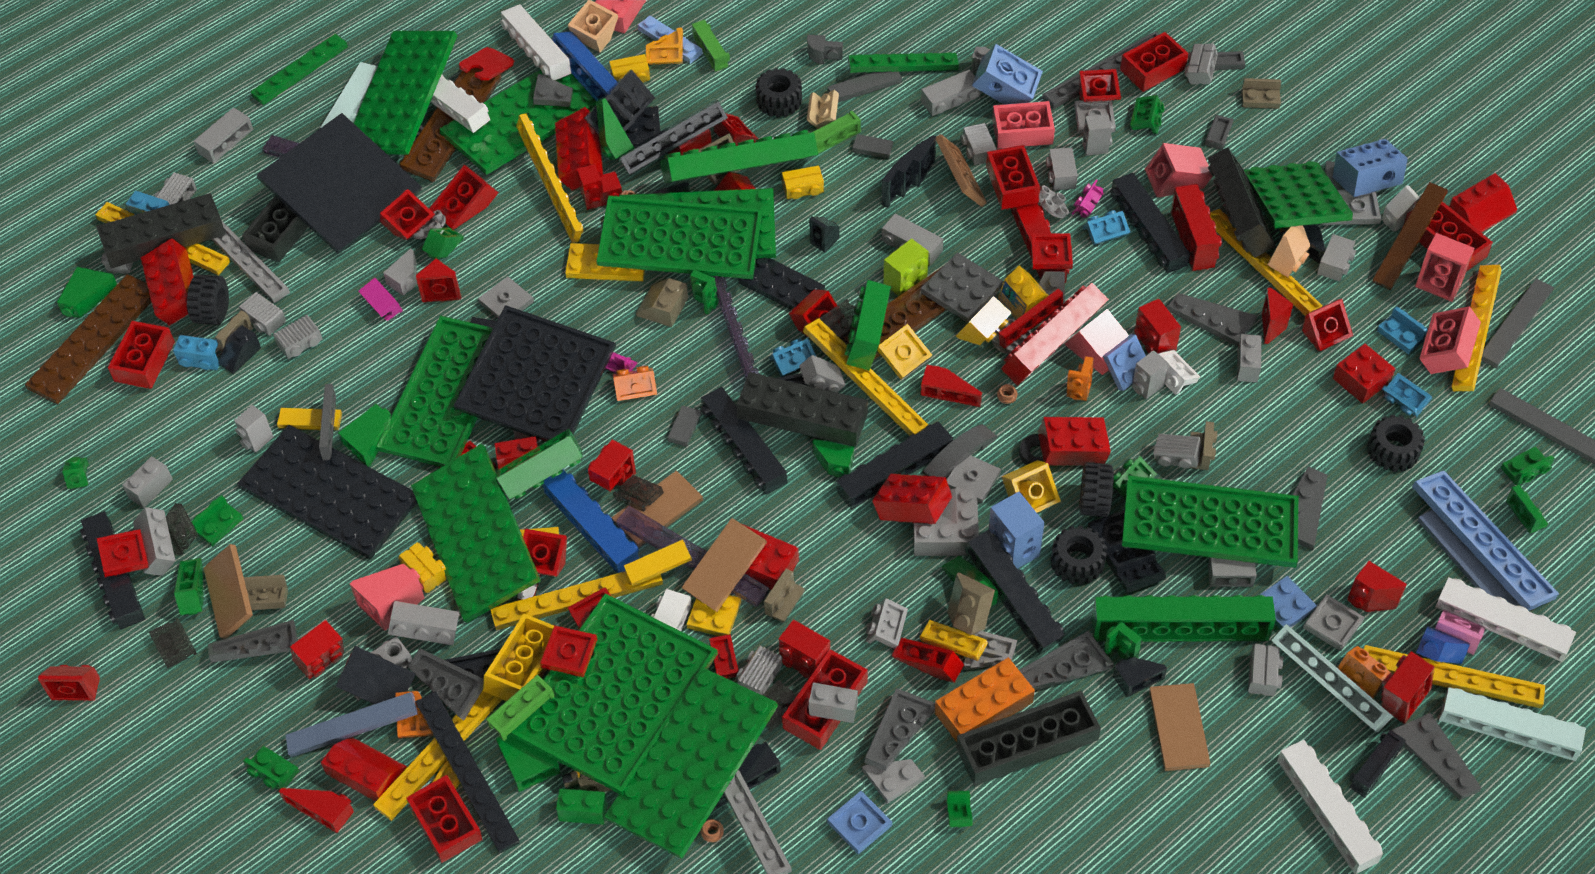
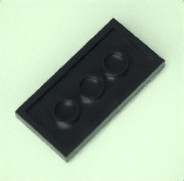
M771 258L756 259L753 279L738 278L739 284L790 310H793L813 290H825V285Z

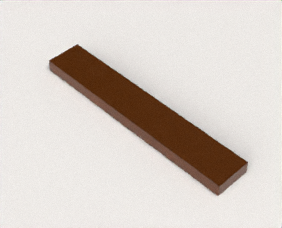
M1431 182L1428 183L1374 276L1373 283L1389 290L1393 288L1448 193L1446 188Z

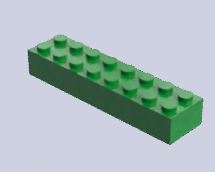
M808 130L792 133V136H790V133L775 136L773 140L772 136L757 139L756 143L752 139L738 143V146L735 143H729L720 146V149H717V146H711L701 149L702 152H699V149L683 152V155H680V152L665 155V159L661 160L660 164L664 183L806 159L817 156L818 149L815 133H808Z
M1104 595L1095 597L1091 620L1093 638L1096 642H1106L1105 635L1112 626L1116 627L1120 622L1142 638L1141 642L1269 641L1276 617L1273 596L1257 595L1254 597H1244L1242 595H1235L1232 597H1221L1220 595H1213L1210 597H1199L1191 595L1188 597H1177L1169 595L1166 597H1155L1147 595L1144 597H1133L1126 595L1123 597H1110Z

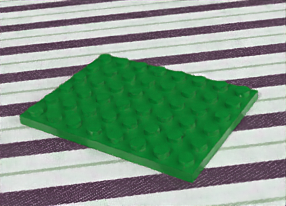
M605 593L579 630L597 635V642L584 677L550 670L544 681L553 689L555 697L549 698L508 735L623 796L624 790L630 785L637 774V769L642 766L649 755L650 749L654 747L662 731L668 724L669 716L701 667L705 669L710 667L718 655V650Z

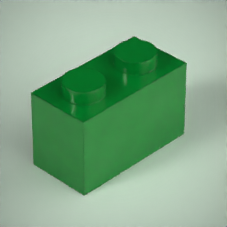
M559 789L556 807L559 821L605 825L604 816L606 815L608 805L606 794L599 791Z

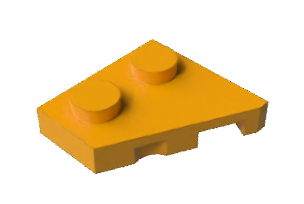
M682 27L646 45L648 65L683 64Z

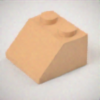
M588 0L570 21L568 28L584 45L600 53L611 40L618 14Z
M1303 225L1289 228L1283 235L1268 263V266L1287 277L1293 271L1296 273L1309 256L1307 251L1310 243Z

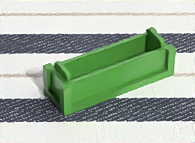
M705 19L693 23V38L698 46L702 48L703 54L714 71L727 68L730 54L726 53L711 31V25L707 24Z
M850 111L849 114L846 113L845 116L813 131L815 133L818 154L860 133L861 119L853 111Z
M536 675L486 719L488 726L491 729L494 728L499 733L500 738L505 741L507 739L506 736L549 698L555 697L553 689L540 676Z

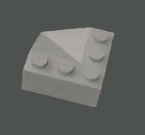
M977 488L951 489L952 498L936 524L913 523L914 556H968L965 552L967 543L979 536Z

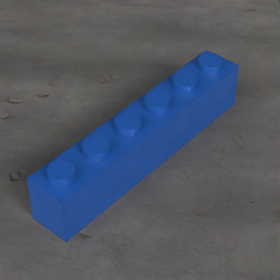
M573 32L553 34L552 41L569 58L571 73L596 101L601 99L617 81Z
M562 469L563 472L554 478L551 476L546 478L542 484L544 493L616 573L624 572V565L639 559L637 545L633 541H628L624 531L614 525L612 518L607 513L604 514L601 511V507L596 500L592 501L589 498L584 487H579L576 484V480L571 473L567 474Z

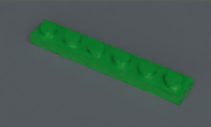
M337 34L332 35L250 91L252 97L264 106L348 48L347 42Z
M950 52L848 55L850 73L958 70L959 68L957 53Z

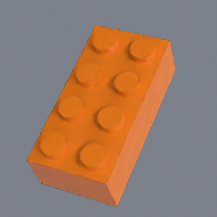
M1008 657L936 700L935 715L957 742V735L1012 716L1033 703L1035 690Z

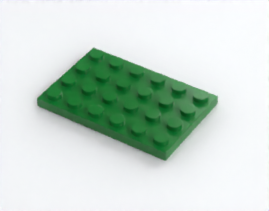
M1309 161L1305 164L1290 163L1285 166L1271 165L1265 168L1252 167L1244 170L1256 199L1274 228L1351 221L1353 219L1352 211L1318 162Z

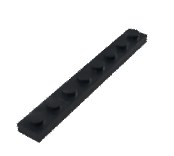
M435 691L415 701L498 853L501 854L520 843L519 838L437 692Z

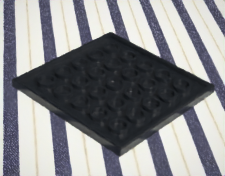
M343 113L257 174V179L337 254L341 253L380 223V213L407 189L414 195L422 190L421 185Z
M505 305L453 407L457 411L531 437L536 436V439L545 442L567 429H570L574 435L615 350L616 343Z

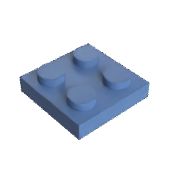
M1130 334L1103 355L1118 390L1124 391L1133 384L1136 363L1146 356L1136 334Z
M1288 576L1260 594L1266 597L1273 596L1276 617L1275 625L1280 630L1286 624L1291 628L1317 608V605Z
M862 791L827 819V823L857 854H860L892 826V821Z

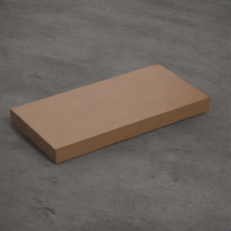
M939 134L936 137V141L961 191L983 207L987 204V201L961 150L942 134Z
M675 471L611 518L614 524L620 527L626 536L639 548L702 502L703 496L679 472Z
M731 518L684 583L682 589L717 612L767 541Z
M229 544L204 567L219 636L227 639L253 616L236 545Z
M1194 683L1150 687L1149 693L1164 771L1210 767L1211 763Z

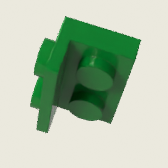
M1158 95L1136 98L1130 123L1132 130L1151 128L1153 134H1158L1159 127L1162 124V113L1165 110L1164 104L1160 101Z
M693 270L690 275L693 298L704 304L705 314L709 315L719 302L715 278Z
M1535 446L1502 463L1501 469L1517 486L1524 482L1529 483L1539 474L1544 475L1549 472L1555 458L1552 455L1545 457Z
M1141 456L1134 460L1129 458L1122 465L1124 469L1114 474L1113 488L1126 499L1128 475L1154 478L1157 473Z
M1520 485L1512 487L1506 502L1529 534L1546 528L1548 522L1542 516L1540 509L1531 501L1529 494Z
M221 495L216 500H213L202 513L196 515L194 520L191 521V525L195 533L213 547L244 518Z
M1122 622L1116 627L1112 626L1105 635L1104 652L1109 657L1117 651L1122 659L1139 658L1142 638Z
M264 745L251 760L247 757L243 760L247 768L245 771L253 778L259 777L263 779V783L272 790L274 788L278 790L286 788L299 772L297 766Z

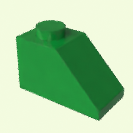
M449 227L430 229L422 250L428 253L427 256L432 259L447 258L463 240L464 235Z
M817 439L813 440V454L829 475L840 478L845 474H850L854 461V446Z

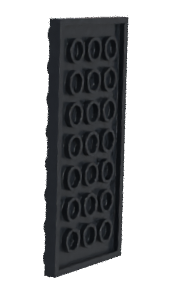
M288 425L237 483L239 489L371 560L418 503L413 490L332 448L330 460H323L319 449L320 441Z

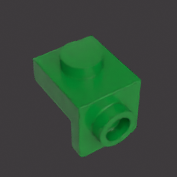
M72 457L65 462L62 472L68 489L88 486L89 482L86 471L89 464L87 457Z
M970 791L947 792L949 827L973 826Z

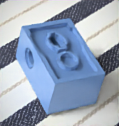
M995 44L981 59L972 86L1004 105L1029 103L1034 98L1043 71Z
M1386 139L1347 148L1336 153L1333 178L1353 197L1403 184L1408 158Z
M1017 492L993 505L990 509L989 530L992 535L994 534L998 537L1003 550L1011 555L1016 568L1018 569L1040 556L1044 521L1023 495Z

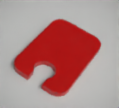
M486 47L459 63V69L466 73L472 68L481 69L482 71L475 73L474 77L488 81L512 67L514 59L493 48Z

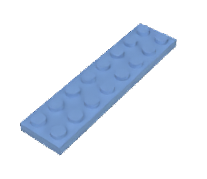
M1445 471L1415 481L1412 486L1413 489L1515 598L1520 606L1530 611L1557 598L1559 593Z

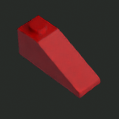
M926 365L921 383V396L981 407V391L947 368Z
M902 637L892 654V657L935 678L955 683L964 666V663L952 650Z
M281 788L279 790L284 802L335 833L339 832L354 812L350 804L351 800L343 794L337 795L332 791Z

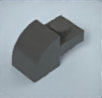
M807 35L808 56L819 64H824V59L842 60L843 42L826 41V36Z

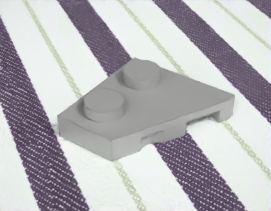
M984 631L973 634L987 639L988 644L978 661L966 657L963 669L970 670L995 666L1008 657L1012 661L1017 640Z
M912 759L893 761L886 771L872 765L862 767L863 773L887 804L925 780V776Z

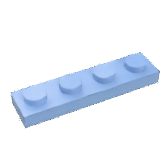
M651 15L638 24V30L654 41L659 40L664 35L675 32ZM683 37V60L691 64L703 54L702 48Z

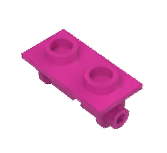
M1097 179L1091 185L1088 183L1082 190L1084 195L1082 197L1079 196L1073 204L1075 209L1072 214L1078 211L1083 218L1091 215L1096 204L1103 196V188L1095 185L1098 181Z
M613 352L605 369L614 373L621 369L633 371L637 362L631 360L630 357L626 358Z

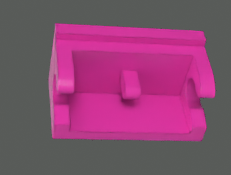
M376 278L372 279L358 291L381 317L385 316L384 319L386 321L403 311L398 302Z

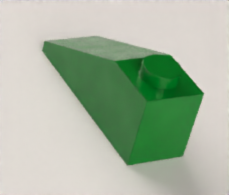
M606 98L596 101L599 139L603 155L609 160H613L634 147Z
M957 556L942 565V569L953 582H955L956 574L961 573L994 589L991 607L997 604L998 590L982 572L961 556Z
M202 558L180 561L174 591L180 615H194L202 612L204 602Z

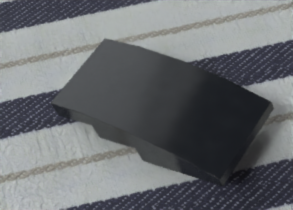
M629 70L601 98H606L624 131L635 122V119L655 99L654 95L632 70ZM595 105L584 119L599 135L597 106Z
M932 135L917 144L903 155L882 179V206L889 208L896 195L904 198L911 185L917 187L921 185L935 163L936 136Z
M1123 510L1089 522L1088 527L1092 529L1093 533L1098 532L1099 538L1103 537L1104 545L1107 547L1105 560L1124 590L1129 593L1165 580L1166 572L1156 561V554L1153 550L1122 547L1125 512Z

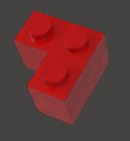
M596 164L577 169L580 192L587 210L607 205L608 196L620 197L622 187L615 171L599 175Z
M612 439L608 445L601 449L600 455L590 462L588 466L590 481L608 491H611L616 484L625 488L636 474L633 450Z

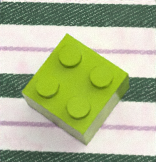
M911 238L884 259L883 284L891 286L890 290L900 296L928 276L929 251Z

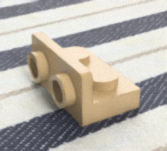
M832 90L820 97L812 92L809 99L807 121L817 129L835 121L839 93Z

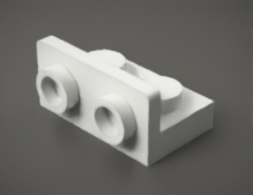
M1175 350L1159 353L1168 362L1164 384L1175 395L1180 393L1183 386L1197 383L1200 376Z

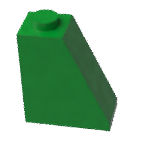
M77 267L57 304L63 315L81 318L99 304L115 288L117 282L111 273Z
M375 404L338 432L342 445L368 467L371 466L379 452L377 445L390 421V412L386 408L382 409L379 405Z
M510 735L506 736L507 739L505 741L500 736L496 738L498 748L519 792L561 773L557 760Z

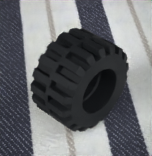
M774 68V70H767L766 73H762L758 77L755 86L756 103L764 114L768 113V116L785 117L789 113H795V110L800 108L802 104L801 79L798 78L796 73L793 74V71H787L785 68Z
M197 274L192 278L187 293L189 317L195 324L220 325L224 321L229 304L226 280L223 276Z
M1390 415V418L1387 416L1383 417L1382 420H1378L1375 426H1373L1368 440L1367 452L1371 454L1370 459L1376 461L1377 466H1383V469L1387 471L1392 469V472H1397L1400 469L1402 472L1406 471V468H1412L1418 462L1424 446L1425 436H1423V430L1418 429L1419 425L1412 423V419H1404V416L1401 415L1399 417L1395 415ZM1389 440L1397 441L1403 446H1395Z
M1086 462L1083 466L1079 503L1081 515L1107 517L1109 515L1114 469L1111 464Z
M1071 526L1068 531L1066 529L1062 530L1061 534L1056 536L1052 546L1051 566L1053 570L1055 569V574L1057 576L1061 575V580H1069V584L1073 585L1074 582L1083 585L1085 581L1089 584L1092 582V579L1096 580L1099 574L1103 572L1107 547L1104 545L1103 537L1099 538V533H1093L1089 527L1083 529V526H1078V528ZM1080 551L1085 553L1088 558L1075 559L1068 553Z

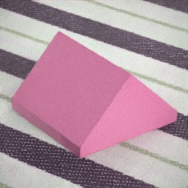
M1443 610L1435 629L1470 643L1467 653L1474 655L1483 637L1485 627Z

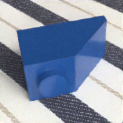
M1427 626L1416 653L1437 662L1462 664L1470 643Z

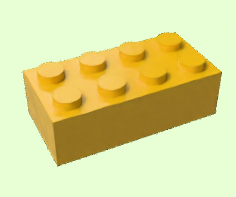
M523 614L486 671L483 692L508 701L536 675L542 678L547 669L541 668L540 662L554 625Z

